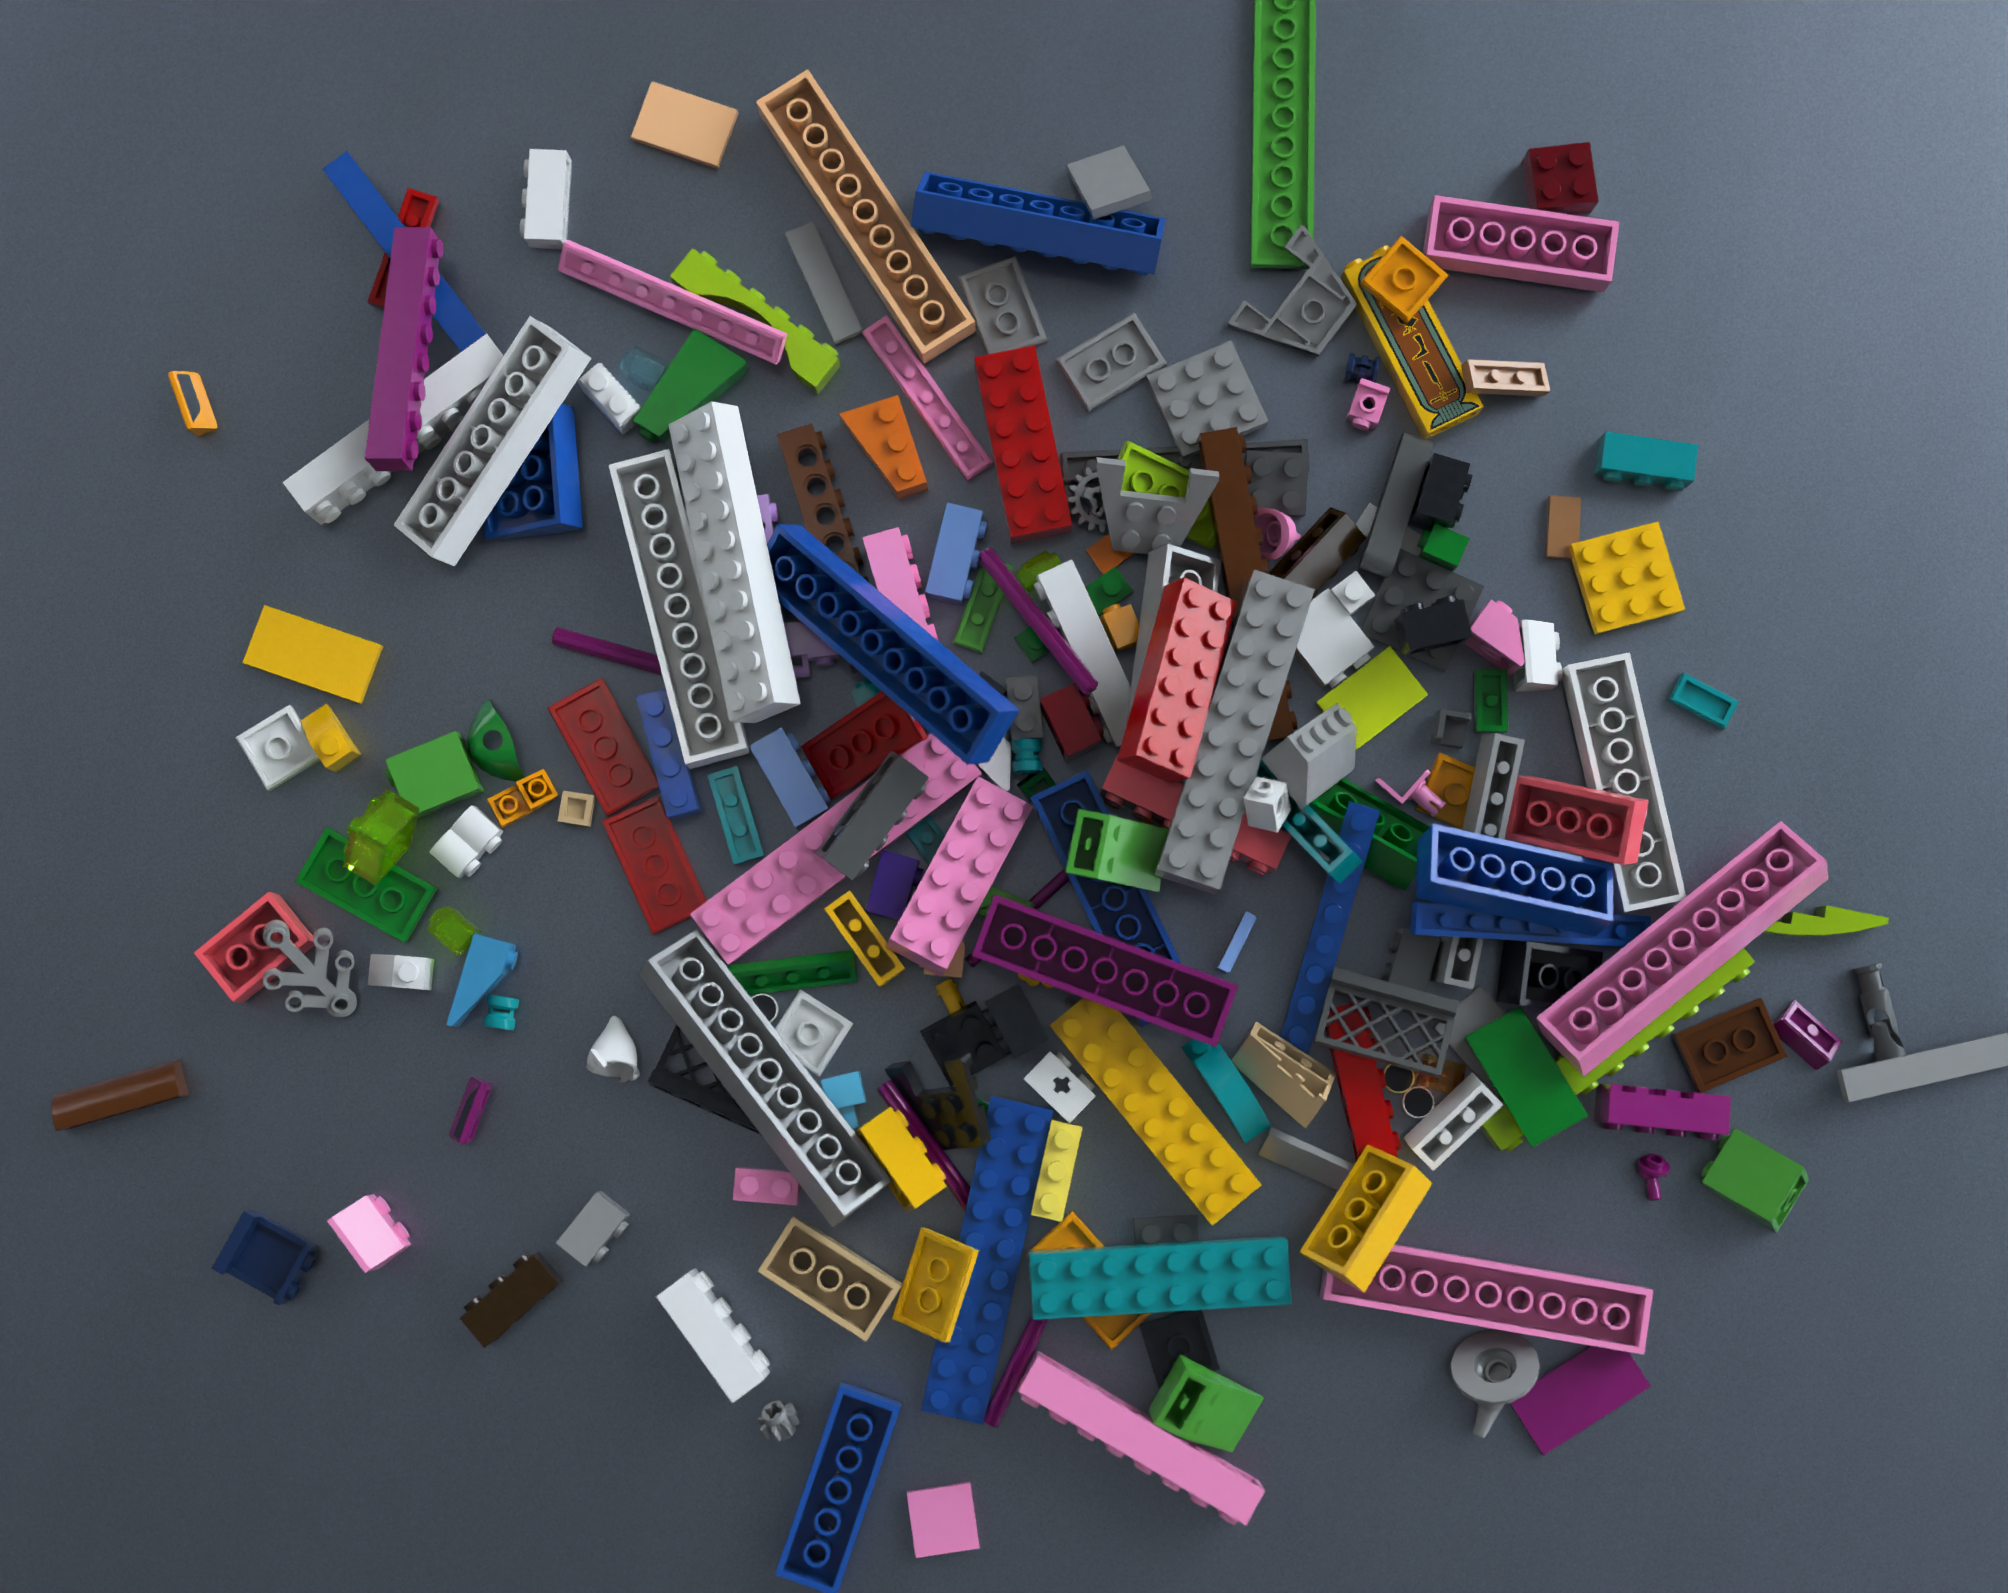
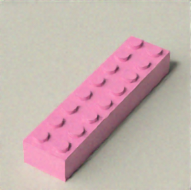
M1038 1350L1021 1377L1018 1391L1021 1393L1020 1399L1034 1408H1038L1039 1404L1049 1409V1416L1063 1425H1066L1067 1421L1073 1423L1078 1429L1077 1432L1092 1442L1096 1438L1102 1440L1106 1445L1105 1449L1119 1458H1123L1124 1454L1132 1458L1134 1466L1148 1475H1151L1152 1471L1156 1472L1163 1479L1162 1483L1177 1492L1183 1488L1188 1491L1192 1501L1206 1509L1209 1504L1212 1505L1219 1512V1516L1230 1524L1236 1525L1239 1521L1245 1526L1247 1525L1265 1492L1260 1481L1193 1441L1180 1438L1154 1425L1149 1415Z

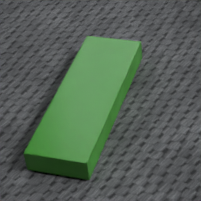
M1004 563L1012 573L1013 566ZM982 564L980 565L970 599L967 601L953 640V645L982 654L1004 595V592Z

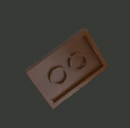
M1762 998L1754 999L1672 1034L1697 1093H1703L1788 1057Z

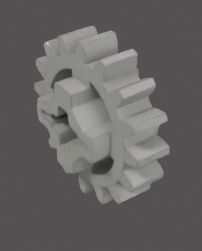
M1087 467L1084 469V478L1078 474L1075 475L1074 479L1078 483L1077 486H1068V490L1074 493L1073 497L1067 498L1068 503L1074 504V508L1070 510V515L1076 513L1079 515L1076 521L1077 525L1084 521L1087 522V531H1091L1097 525L1099 533H1103L1105 525H1107V519H1099L1103 511H1105L1104 504L1097 508V500L1093 498V495L1101 492L1100 483L1095 488L1084 486L1091 479L1098 478L1097 468H1095V473H1093ZM1080 499L1086 501L1089 508L1088 514L1083 510Z

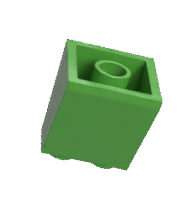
M1735 1128L1731 1135H1724L1718 1146L1720 1153L1714 1162L1710 1160L1704 1167L1701 1177L1704 1178L1702 1183L1706 1189L1777 1233L1810 1179L1805 1167Z

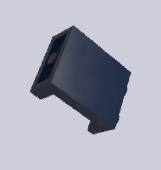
M248 1210L242 1213L211 1269L222 1275L229 1273L274 1299L273 1303L282 1305L287 1303L288 1300L292 1302L299 1293L301 1284L298 1282L303 1273H308L317 1260V1256L314 1254L319 1246L254 1210Z

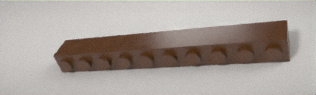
M1237 427L1200 433L1197 437L1202 469L1219 471V482L1208 501L1219 560H1221L1225 594L1227 598L1237 602L1231 624L1232 631L1253 571L1257 570L1269 574L1266 557L1261 558L1259 548L1260 545H1263L1262 530L1260 526H1255L1253 516L1258 514L1255 496H1250L1248 484H1252L1251 470L1249 465L1244 466L1242 453H1246L1245 438L1243 434L1238 435ZM1289 680L1285 682L1267 741L1287 738L1294 733L1293 730L1297 729L1295 712L1289 710L1287 700L1292 698Z

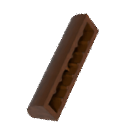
M173 1060L55 1094L52 1100V1118L55 1131L69 1130L189 1096L181 1060Z

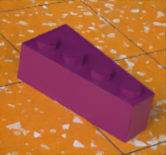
M1599 1083L1596 1087L1594 1121L1603 1122V1129L1622 1131L1623 1124L1634 1125L1635 1132L1654 1134L1655 1128L1667 1129L1666 1135L1686 1137V1131L1698 1132L1699 1139L1718 1140V1134L1729 1135L1731 1096Z

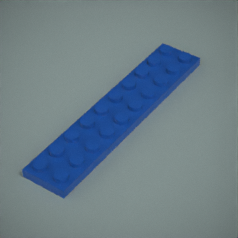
M991 1095L986 1119L992 1140L979 1147L958 1241L979 1250L951 1340L947 1343L936 1340L921 1411L981 1425L984 1424L1053 1109Z

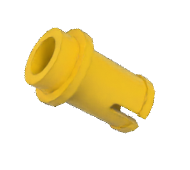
M952 977L935 986L938 991L936 995L941 996L950 1014L966 1006L956 987L959 984L958 982L954 983Z

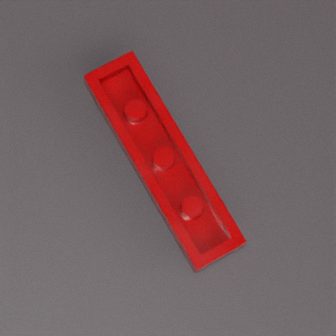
M408 188L398 214V219L405 227H430L439 204V199L436 196ZM384 253L367 301L370 305L384 309L390 267V258L386 253Z

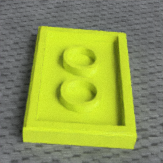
M1389 646L1315 704L1322 713L1336 703L1349 712L1352 722L1357 727V750L1427 697L1428 693L1391 646Z

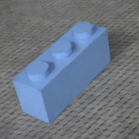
M952 503L946 504L925 590L926 598L959 606L963 605L964 598L970 599L974 581L969 580L971 568L977 569L981 551L976 550L978 538H985L988 521L983 520L982 510Z
M781 727L749 745L797 830L810 824L829 810L827 804L832 801L823 785L817 788L811 777L815 776L816 773L808 759L806 758L801 761L796 750L801 747L792 731L786 734Z

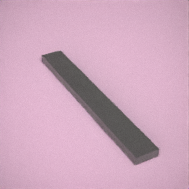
M1307 439L1246 442V450L1308 453ZM1177 446L1145 448L1189 471L1190 468L1202 469L1200 454L1182 459ZM1121 449L1062 452L1060 455L1061 473L1064 485H1077L1078 483L1074 479L1075 475L1078 474L1084 478V469L1087 467L1095 473L1097 457L1117 459ZM1242 453L1244 466L1246 453ZM1099 478L1091 479L1086 484L1099 483Z

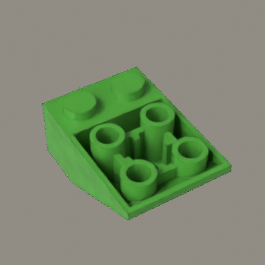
M1078 809L1065 873L1159 892L1162 877L1154 874L1169 829Z
M1179 1355L1150 1405L1149 1412L1154 1425L1180 1438L1233 1452L1264 1397Z

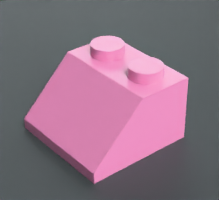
M1491 599L1470 623L1472 637L1463 642V644L1498 669H1507V675L1510 676L1522 667L1525 662L1518 619L1511 614L1513 610L1507 604L1501 601L1494 602Z
M375 1194L366 1195L327 1220L364 1273L382 1268L411 1246L407 1240L410 1236L406 1228L400 1222H394L388 1214L391 1209L387 1202L381 1196L376 1197Z

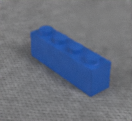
M666 688L636 696L667 818L674 821L702 813L691 769L686 766Z

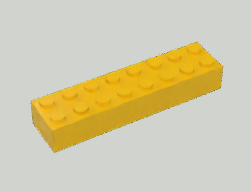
M1082 998L1049 1025L1209 1224L1213 1226L1262 1185L1120 1011Z

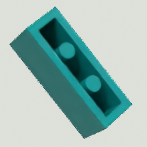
M1605 432L1599 438L1594 475L1603 476L1604 480L1610 482H1620L1622 479L1634 480V484L1639 486H1652L1653 483L1665 485V488L1668 490L1680 491L1684 487L1687 488L1695 480L1699 444Z

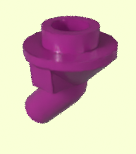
M1657 1154L1643 1156L1638 1162V1174L1646 1180L1649 1201L1662 1199L1658 1178L1667 1177V1174L1670 1172L1669 1163Z

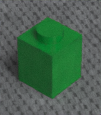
M1435 523L1430 531L1424 529L1417 547L1422 548L1419 557L1453 572L1458 567L1470 538Z

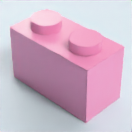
M750 1167L735 1168L733 1200L796 1206L800 1204L801 1186L790 1171Z

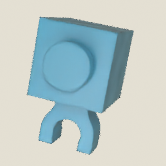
M860 1071L821 1080L822 1087L820 1088L836 1109L841 1108L842 1116L852 1129L859 1127L854 1105L867 1102Z

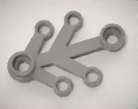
M281 920L268 922L263 929V939L266 945L271 948H279L302 972H281L276 968L268 969L263 975L264 986L269 990H277L282 985L317 987L324 994L303 995L297 990L288 992L285 996V1007L291 1012H298L303 1007L326 1008L330 1015L339 1018L352 1014L357 1006V997L349 989L350 970L355 964L353 954L350 951L342 950L335 955V966L338 972L336 986H334L326 977L329 948L333 944V934L329 929L320 928L313 935L314 945L316 946L313 964L289 939V927L285 922ZM275 932L281 933L283 935V937L278 941H274L270 938V936ZM320 935H327L329 940L321 943L317 938ZM342 957H348L350 962L347 965H341L339 960ZM271 975H276L279 977V980L276 983H270L267 981V978ZM297 997L301 1001L297 1005H291L289 1000ZM339 999H344L347 1003L343 1007H338L335 1005V1002Z

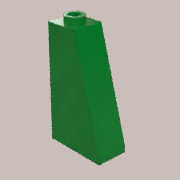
M694 328L633 421L637 428H639L637 433L649 442L653 443L656 439L662 444L671 438L668 424L716 400L748 372L747 361Z

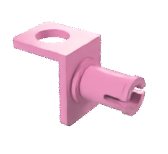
M1428 769L1403 797L1397 794L1379 777L1375 780V783L1398 803L1403 805L1407 799L1409 801L1413 799L1432 818L1439 811L1429 802L1434 803L1439 809L1446 804L1445 801L1425 785V779L1431 773Z

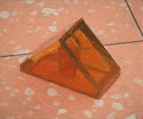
M1418 1054L1422 1064L1436 1067L1438 1059L1436 1056ZM1445 1059L1440 1079L1414 1072L1415 1079L1413 1085L1450 1094L1464 1080L1467 1065Z

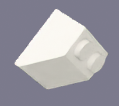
M1521 620L1518 625L1525 662L1522 667L1513 673L1515 692L1552 690L1558 686V681L1562 680V666L1560 662H1556V650H1559L1560 647L1559 633L1554 632V623Z

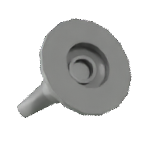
M1498 1329L1480 1331L1467 1337L1455 1349L1451 1361L1453 1381L1462 1394L1478 1404L1477 1418L1473 1431L1475 1436L1485 1438L1504 1404L1511 1403L1525 1396L1536 1384L1540 1371L1537 1351L1527 1339L1515 1332Z

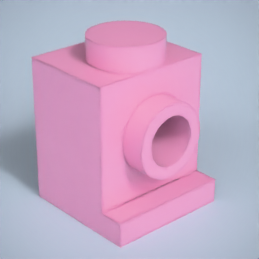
M1361 378L1346 420L1352 422L1351 425L1357 429L1368 431L1371 428L1375 430L1391 388ZM1363 401L1372 403L1374 407L1372 409L1365 408Z

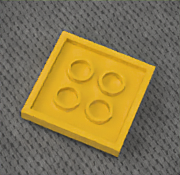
M1659 521L1569 545L1572 563L1594 635L1673 615L1685 610Z

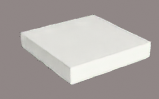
M291 705L286 706L236 737L268 791L273 790L320 761L308 742L299 716Z
M800 989L775 1030L802 1065L820 1077L854 1023Z

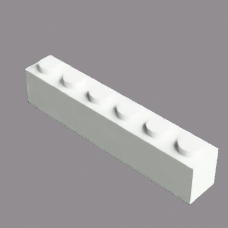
M1071 559L1035 576L1038 582L1033 585L1041 601L1046 599L1051 611L1047 612L1049 621L1056 629H1060L1064 640L1098 681L1097 689L1091 692L1090 697H1088L1091 703L1089 708L1093 715L1099 714L1104 731L1102 735L1106 744L1112 742L1113 747H1119L1122 744L1126 729L1131 687L1076 566Z

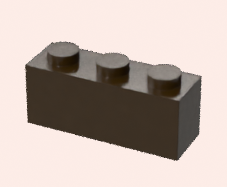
M1330 507L1276 564L1269 574L1315 589L1313 599L1325 582L1337 574L1339 567L1359 550L1366 537L1347 513Z
M528 1252L525 1253L513 1264L516 1269L508 1277L501 1274L488 1286L491 1291L484 1298L477 1295L464 1306L467 1312L460 1320L484 1348L497 1340L563 1282V1279L540 1252L532 1256Z

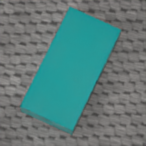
M1685 672L1679 676L1667 700L1722 730L1726 729L1739 703L1738 700Z

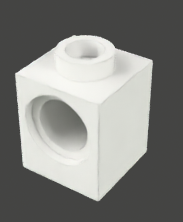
M1256 776L1243 798L1248 826L1278 833L1290 812L1287 784Z

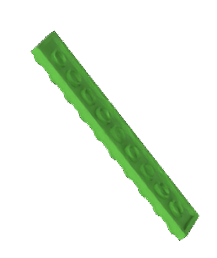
M1254 0L1251 268L1309 269L1307 265L1289 253L1284 247L1301 225L1307 229L1312 239L1314 237L1316 0Z

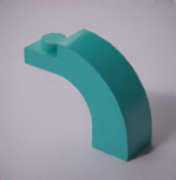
M1193 1039L1182 1046L1185 1055L1201 1075L1244 1143H1247L1271 1127L1257 1099L1220 1044L1217 1043L1215 1047Z

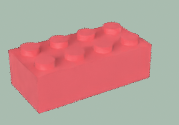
M1529 775L1517 776L1505 839L1621 865L1635 864L1638 861L1649 800Z

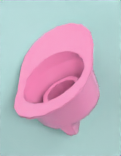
M1257 506L1258 514L1253 516L1255 526L1261 527L1263 535V545L1259 546L1261 558L1278 559L1293 547L1295 540L1301 538V534L1296 533L1295 523L1289 516L1275 509Z

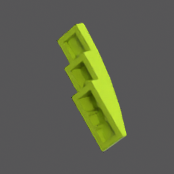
M1826 905L1817 907L1815 916L1788 912L1783 915L1782 922L1776 921L1761 934L1792 937L1844 934L1886 925L1889 922V918Z

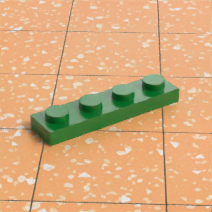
M1116 566L1085 587L1098 617L1103 615V609L1118 604L1133 594V589ZM1030 626L1014 637V640L1032 664L1050 652ZM1057 628V631H1058V632L1060 633V635L1062 636V633H1061L1060 629Z
M853 950L727 965V968L748 995L858 982Z

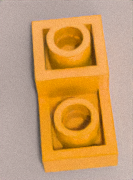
M543 768L517 781L514 786L488 798L487 803L502 829L543 807L559 795Z

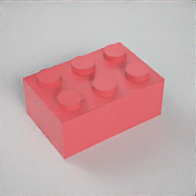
M266 893L194 952L232 1002L245 1003L264 987L263 975L268 969L276 968L282 972L293 963L279 948H271L264 942L263 929L268 922L272 920L285 922L289 927V939L304 954L314 946L313 935L280 894ZM278 932L270 936L274 941H278L283 937ZM276 975L269 976L267 981L270 982Z

